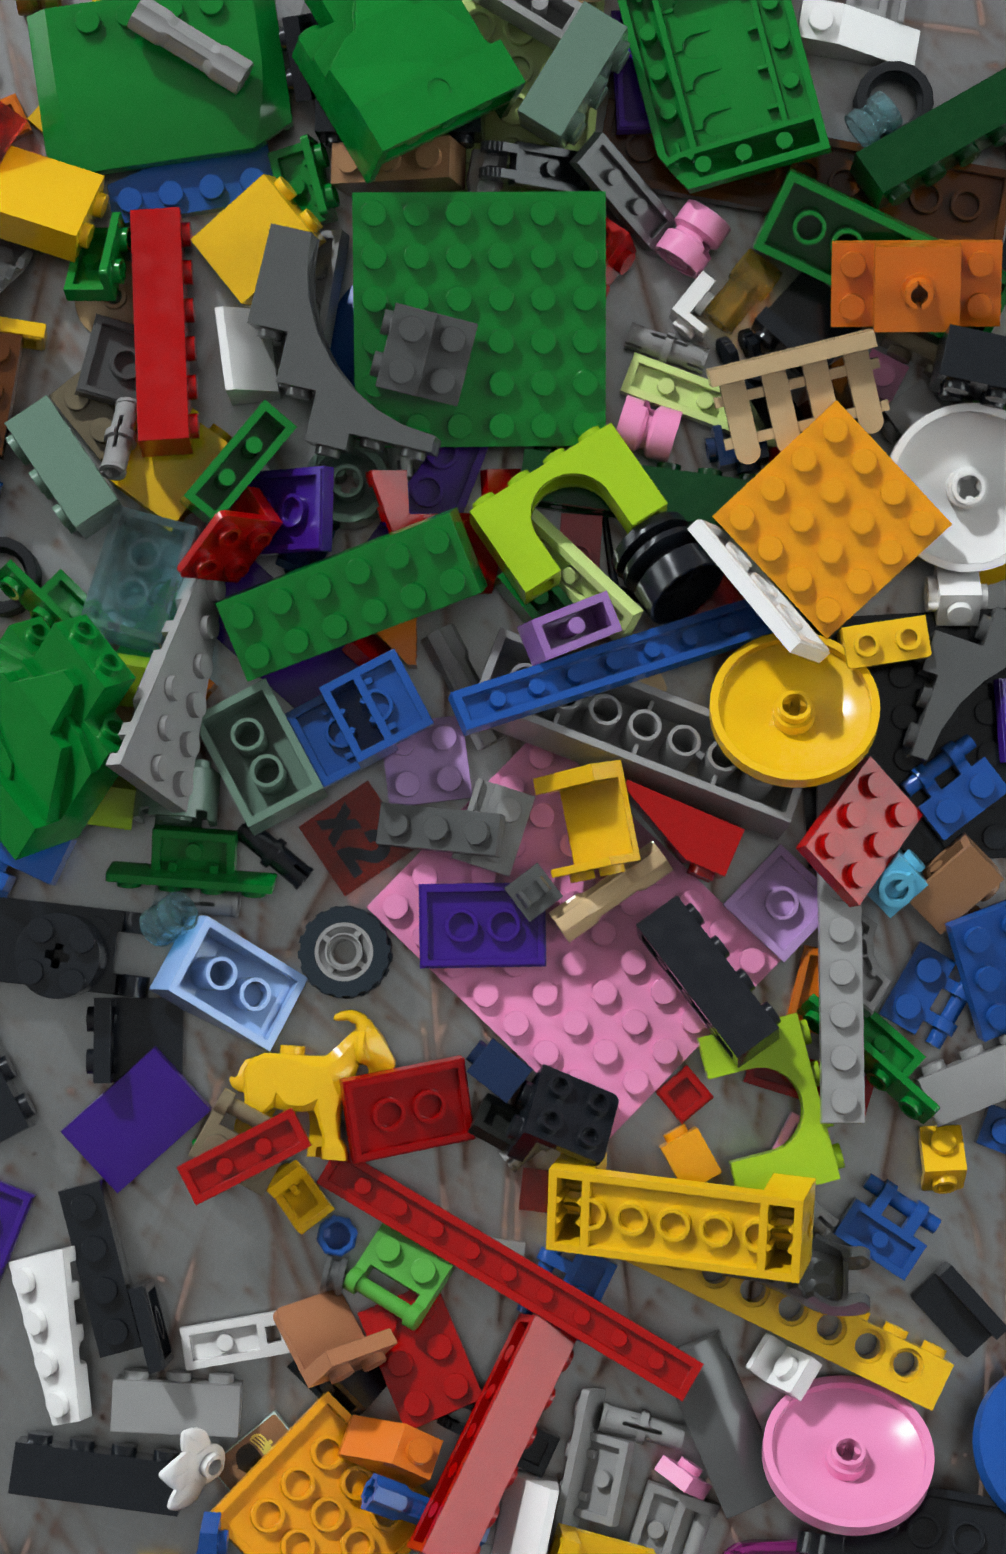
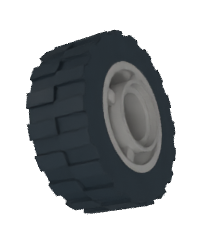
M354 906L331 907L330 910L321 911L315 915L316 918L312 922H308L305 927L306 931L299 940L301 945L300 951H298V959L301 961L302 966L300 968L308 978V982L326 995L343 999L362 997L369 994L371 990L376 989L381 984L380 982L383 978L387 977L389 965L393 959L391 952L392 941L387 934L385 926L371 913ZM343 941H351L356 947V957L349 964H341L335 957V949Z

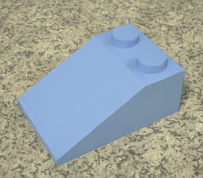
M188 916L149 990L182 1010L270 1052L308 978L209 916Z

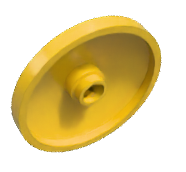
M772 633L744 644L728 657L719 669L712 685L709 716L711 729L717 744L736 767L749 776L771 785L806 788L838 779L852 770L865 757L874 742L880 718L879 693L874 678L867 667L848 669L844 646L840 643L818 635L830 649V654L818 663L790 653L775 634Z

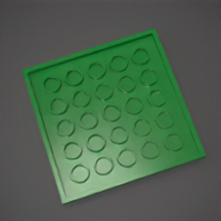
M606 191L352 192L355 389L377 410L397 422L436 436L441 440L440 447L574 446L579 443L578 438L590 428L599 426L601 429L606 426ZM395 303L478 324L458 406L375 386L377 377L370 376L369 374L375 351L384 352L387 340L386 335L379 334L385 309L394 311Z

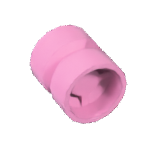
M688 199L674 219L677 227L668 228L654 249L671 267L688 277L696 279L711 260L709 250H718L731 231V228L716 212L700 202Z
M627 395L616 430L632 453L638 449H643L646 458L659 462H668L683 412L662 405L653 410L649 401Z

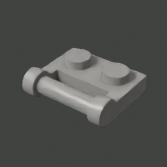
M648 1480L628 1542L652 1548L656 1554H671L686 1508L695 1511L696 1514L682 1554H700L712 1517H717L721 1505L707 1498L700 1500L683 1491Z

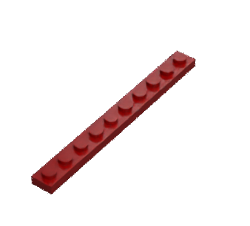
M349 1152L348 1161L329 1160L316 1182L682 1402L704 1363L366 1162L354 1164L351 1162Z

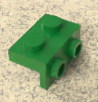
M306 134L300 136V143L267 153L273 176L277 179L282 176L297 193V196L293 199L302 211L306 208L309 209L322 225L338 221L335 208L340 206V199L336 187L328 182L325 168L330 166V161L323 143H318L317 140Z
M112 212L109 227H95L89 248L82 247L75 263L70 261L63 289L67 301H116L119 284H124L126 279V253L131 252V228L125 226L121 212Z

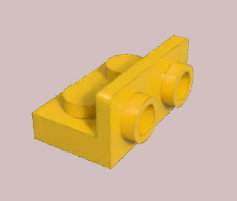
M925 615L842 627L836 633L837 642L844 646L848 669L930 657L932 654Z

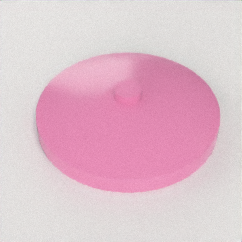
M832 1375L816 1378L801 1401L785 1395L772 1410L762 1441L763 1469L776 1497L792 1514L802 1521L833 1534L846 1536L871 1535L899 1525L909 1518L921 1505L928 1492L934 1471L935 1455L932 1438L917 1410L902 1396L870 1380L857 1376Z

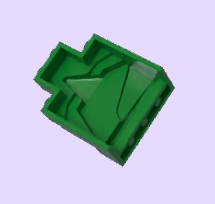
M304 0L318 25L307 28L298 36L292 58L367 184L375 181L382 164L495 110L500 119L508 116L526 83L501 39L493 43L485 40L462 0Z
M86 614L56 622L51 629L41 616L11 624L0 639V841L15 860L78 838L119 776L105 764L110 753H118L123 740L120 739L118 734L123 721L115 710L136 677Z

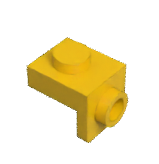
M961 1125L919 1127L918 1141L922 1164L921 1189L923 1191H934L939 1194H947L957 1189H962L966 1178L967 1164Z
M297 1160L279 1166L266 1189L275 1198L294 1228L301 1235L335 1210L311 1173Z

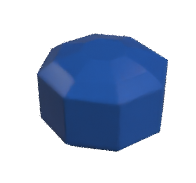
M332 1215L320 1223L316 1240L325 1254L342 1257L355 1248L358 1230L350 1218Z

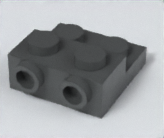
M395 303L394 311L385 309L379 334L386 335L387 340L384 352L375 351L369 375L377 377L375 384L377 387L458 406L478 324Z

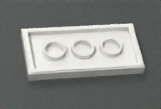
M697 519L687 528L790 653L818 663L830 654V649L779 588L723 528L702 519Z

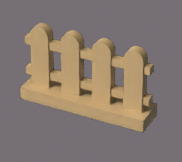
M865 329L706 369L709 386L712 388L719 386L721 396L713 398L715 408L724 407L731 438L723 440L725 450L734 449L736 458L743 464H753L759 459L761 454L759 442L775 439L777 448L782 451L800 435V432H803L836 401L831 380L847 376L853 407L846 410L854 419L856 418L857 422L868 434L880 431L884 423L882 412L890 410L888 399L879 401L873 369L881 368L878 357L870 358L868 349L878 347L874 330ZM842 356L844 365L829 369L827 359ZM801 366L802 376L787 378L786 369ZM760 376L762 386L746 389L745 379ZM806 386L813 417L797 421L790 390ZM765 397L772 428L756 431L749 400Z

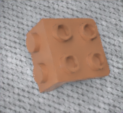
M333 1289L282 1306L273 1314L274 1322L308 1388L328 1381L331 1384L338 1383L360 1369H363L364 1372L373 1370L387 1360L385 1354L398 1343L390 1328L365 1337L343 1294L341 1293V1296L335 1295Z

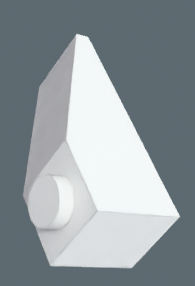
M827 0L802 1L797 23L805 54L877 66L886 61H902L915 66L920 30L844 3Z

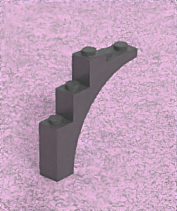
M271 223L247 323L259 330L257 336L264 339L282 342L283 336H287L276 382L287 388L286 395L310 401L312 394H315L304 441L312 446H316L315 454L333 459H339L341 452L353 455L356 439H360L359 446L362 448L384 452L385 445L401 449L399 456L424 462L426 455L438 457L441 445L440 439L434 435L405 426L377 410L357 392L339 368L325 339L317 309L315 269L320 240L312 232Z
M996 607L990 611L989 616L982 615L975 633V638L980 640L979 645L938 630L929 635L931 656L914 661L920 663L916 674L930 678L932 681L931 684L924 682L919 693L916 706L921 707L922 711L918 723L911 722L907 729L903 746L909 748L906 758L919 763L927 761L942 728L960 703L985 680L1006 668V609Z

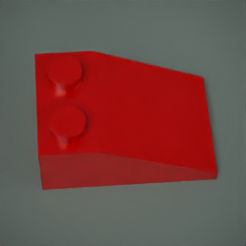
M628 779L625 781L629 803L677 860L689 866L686 874L707 883L712 882L714 878L720 879L725 877L745 829Z

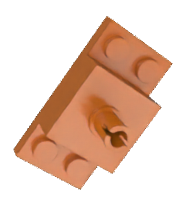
M832 241L831 327H873L874 332H945L950 324L961 327H1000L1003 241Z

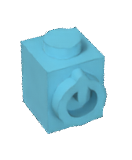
M899 849L867 895L891 918L928 886L922 873L926 866L912 850L908 849L903 853Z

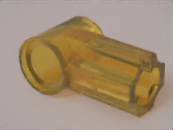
M749 248L729 274L728 282L717 293L703 315L719 330L732 335L758 301L761 303L767 297L783 273L753 249Z

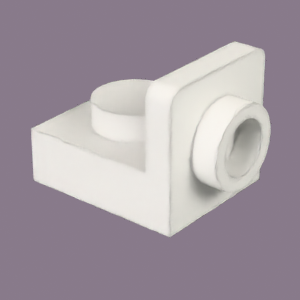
M704 271L700 273L675 304L669 316L674 321L672 327L681 336L690 341L694 337L699 342H702L707 336L709 328L692 314L695 312L701 316L716 297L711 293L716 280Z
M766 1333L746 1364L747 1370L771 1388L799 1401L803 1399L822 1367V1364L812 1356L787 1346L770 1333Z

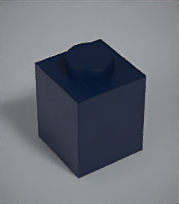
M494 1038L488 1044L480 1040L466 1058L472 1064L467 1072L506 1103L532 1071V1068Z

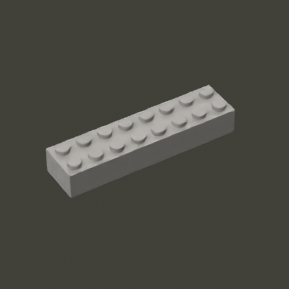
M500 627L478 683L532 667L519 634ZM565 653V654H563V655H560V656L555 657V658H553V659H550V660H548V661H551V660H554V659H557V658H560V657H563V656H566V655H570V654ZM639 681L490 728L583 765L621 760L625 781L628 779L693 808L778 840L791 824L802 788L771 785L741 771L725 756L717 744L711 729L708 708Z

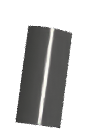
M717 1329L677 1347L704 1363L683 1402L677 1398L676 1401L726 1518L729 1519L770 1500L776 1495L771 1489L763 1469V1431L721 1332Z

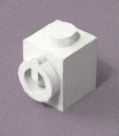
M934 566L933 575L926 576L924 581L925 611L934 612L936 626H978L980 609H987L988 587L987 584L980 583L979 572H957Z

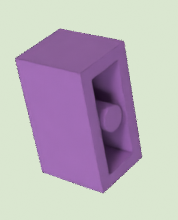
M607 591L535 618L517 627L532 666L622 631Z

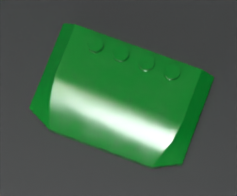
M99 0L45 8L27 16L46 157L104 175L252 153L267 145V141L285 128L287 131L294 126L283 49L279 38L280 28L276 1L154 0L172 11L182 21L253 62L254 67L237 95L209 79L205 73L161 46L154 45L130 30L127 24L140 0Z
M617 0L623 24L628 27V42L631 43L630 51L658 158L690 194L832 152L791 0Z

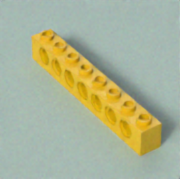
M627 1261L933 1411L954 1366L953 1363L944 1358L947 1350L925 1339L922 1345L919 1346L906 1339L908 1331L888 1321L885 1322L882 1328L868 1321L871 1315L869 1312L859 1316H836L838 1319L836 1332L830 1336H822L818 1334L817 1323L821 1317L827 1314L814 1311L801 1304L800 1310L795 1316L790 1318L783 1317L779 1313V1304L787 1296L766 1286H763L762 1292L758 1297L746 1299L740 1292L741 1284L745 1279L722 1275L721 1278L711 1281L703 1277L701 1270ZM865 1333L873 1334L876 1338L875 1349L866 1355L858 1354L855 1349L857 1338ZM902 1352L912 1353L914 1365L911 1370L906 1373L895 1372L893 1363L896 1356Z

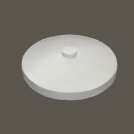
M961 403L937 409L923 416L900 437L889 457L952 525L922 551L918 557L934 566L957 572H979L1004 565L1006 563V411L980 405V403Z

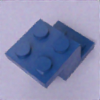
M394 648L319 687L321 695L285 713L324 789L398 751L397 744L434 725Z

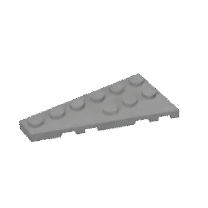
M184 577L175 598L177 612L174 620H167L161 631L164 638H166L161 649L153 650L134 695L133 706L135 713L131 722H123L118 736L123 740L118 753H110L105 764L172 813L187 812L189 796L193 791L192 777L195 759L200 750L199 735L202 717L206 712L208 681L213 672L212 657L215 639L219 635L218 621L220 614L215 603L225 597L226 587L224 581Z

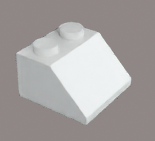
M221 306L215 307L225 390L232 406L281 399L280 386L276 382L280 362L276 363L274 347L282 346V342L257 336L259 330L247 323L251 308Z
M518 1470L514 1483L505 1490L499 1502V1515L495 1523L490 1527L487 1541L484 1543L491 1545V1554L547 1553L559 1495L557 1477L545 1474L543 1477H539L529 1471Z

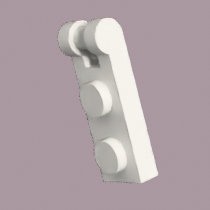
M275 1311L180 1327L186 1371L290 1353L281 1333L280 1340L269 1342L267 1327L276 1325L273 1319Z

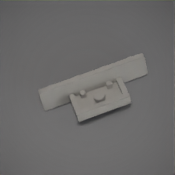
M582 1389L581 1395L577 1397L574 1403L573 1418L575 1419L572 1437L567 1441L564 1450V1459L567 1462L564 1477L558 1484V1506L555 1520L552 1524L548 1543L549 1548L558 1523L578 1528L579 1520L583 1518L609 1527L619 1525L636 1442L598 1431L606 1394L604 1389Z

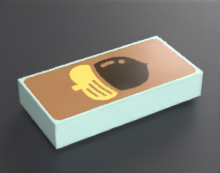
M276 1409L225 1451L224 1469L218 1478L229 1491L290 1429Z

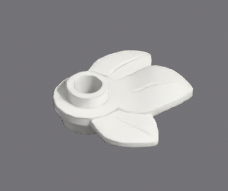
M198 1427L189 1428L181 1432L180 1448L182 1452L158 1474L159 1478L168 1487L174 1489L167 1504V1508L172 1511H179L190 1506L197 1500L204 1486L217 1478L224 1469V1448L216 1442H211L207 1432Z

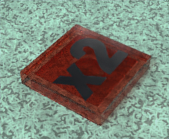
M368 780L299 826V829L345 897L414 851V849L386 847L376 844L382 801Z

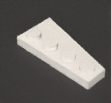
M75 1245L8 1262L12 1283L17 1293L24 1327L29 1337L35 1367L39 1374L52 1426L79 1422L92 1417L87 1363L80 1359L79 1353L81 1341L84 1340L83 1323L76 1322L74 1300L80 1299L79 1281L72 1280L70 1262L76 1260Z

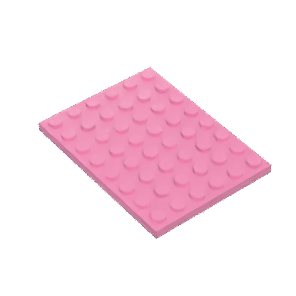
M525 743L488 781L535 796L510 876L501 875L452 859L453 853L421 850L366 908L420 959L419 884L511 883L538 863L563 895L561 899L545 910V967L429 969L536 1073L545 1064L614 1093L618 1097L619 1103L610 1134L611 1138L698 1047L696 1038L711 1034L639 939L636 924L675 896H678L685 906L689 903L695 906L705 922L701 927L710 938L716 935L722 941L730 954L726 958L735 971L742 968L755 987L781 960L723 906V903L696 877L686 874L688 869L633 816L638 848L641 849L653 840L669 862L673 871L646 890L637 891L601 916L596 925L569 943L549 915V912L573 895L587 891L607 876L600 877L598 869L594 870L595 879L571 883L569 875L552 878V869L574 865L560 792L536 795L533 778L580 767V765L575 761ZM469 802L461 810H467Z

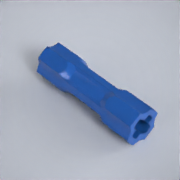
M373 1473L363 1489L361 1509L390 1520H404L417 1525L430 1498L413 1492L406 1484ZM491 1528L486 1529L479 1544L480 1546L486 1543Z

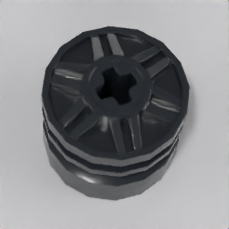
M676 511L657 514L637 525L621 540L614 550L611 559L614 572L623 579L627 589L635 592L637 602L649 618L658 624L677 621L697 610L714 594L724 576L722 570L688 531V521Z

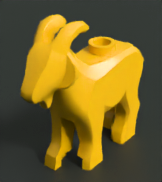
M357 1010L340 1011L334 1015L335 1021H349L354 1023L356 1028L329 1054L307 1055L305 1054L306 1046L280 1045V1053L264 1052L248 1058L241 1065L238 1075L236 1077L230 1076L229 1078L231 1086L238 1092L244 1093L245 1104L269 1117H272L277 1109L285 1111L293 1107L295 1112H308L310 1122L309 1140L312 1146L307 1149V1157L348 1161V1149L341 1138L343 1103L339 1079L356 1076L359 1065L367 1066L368 1073L396 1067V1059L382 1033L366 1014ZM236 1118L234 1131L242 1133L252 1128Z

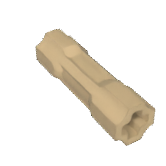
M653 840L639 849L641 860L624 864L625 872L608 875L587 891L573 895L549 912V915L569 943L596 925L601 916L637 891L646 890L673 871L669 862Z

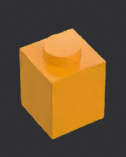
M684 1123L663 1135L666 1142L658 1147L676 1179L706 1182L722 1173L696 1126L688 1129Z

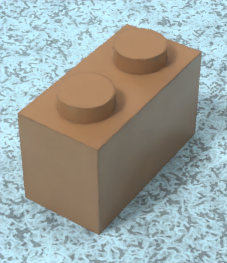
M963 832L926 865L922 873L928 886L910 901V904L941 935L946 931L944 923L967 915L968 911L980 900L984 902L993 897L999 890L1000 883L1004 878L995 863Z

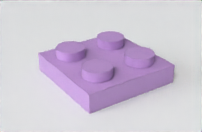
M456 716L432 718L433 726L397 744L398 751L384 758L389 803L421 805L471 798L472 789L466 741Z
M779 844L723 903V906L784 963L818 927L817 878Z

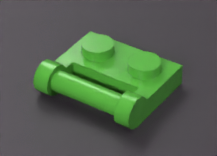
M382 1223L357 1264L346 1275L342 1288L352 1294L357 1292L401 1318L402 1325L415 1331L446 1285L455 1267L448 1261ZM373 1268L418 1295L417 1300L412 1305L368 1279L369 1274Z

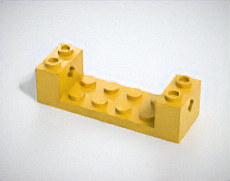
M607 1152L602 1162L597 1166H592L561 1153L549 1168L546 1250L798 1284L811 1261L816 1178L773 1173L766 1187L762 1190L606 1170Z

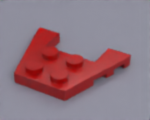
M521 468L480 470L481 496L489 492L497 494L507 488L510 479L520 473ZM371 470L365 472L369 488L373 487L379 504L377 511L381 522L386 523L389 533L437 515L409 513L407 470ZM459 513L488 585L482 593L477 595L492 594L499 566L470 525V514Z

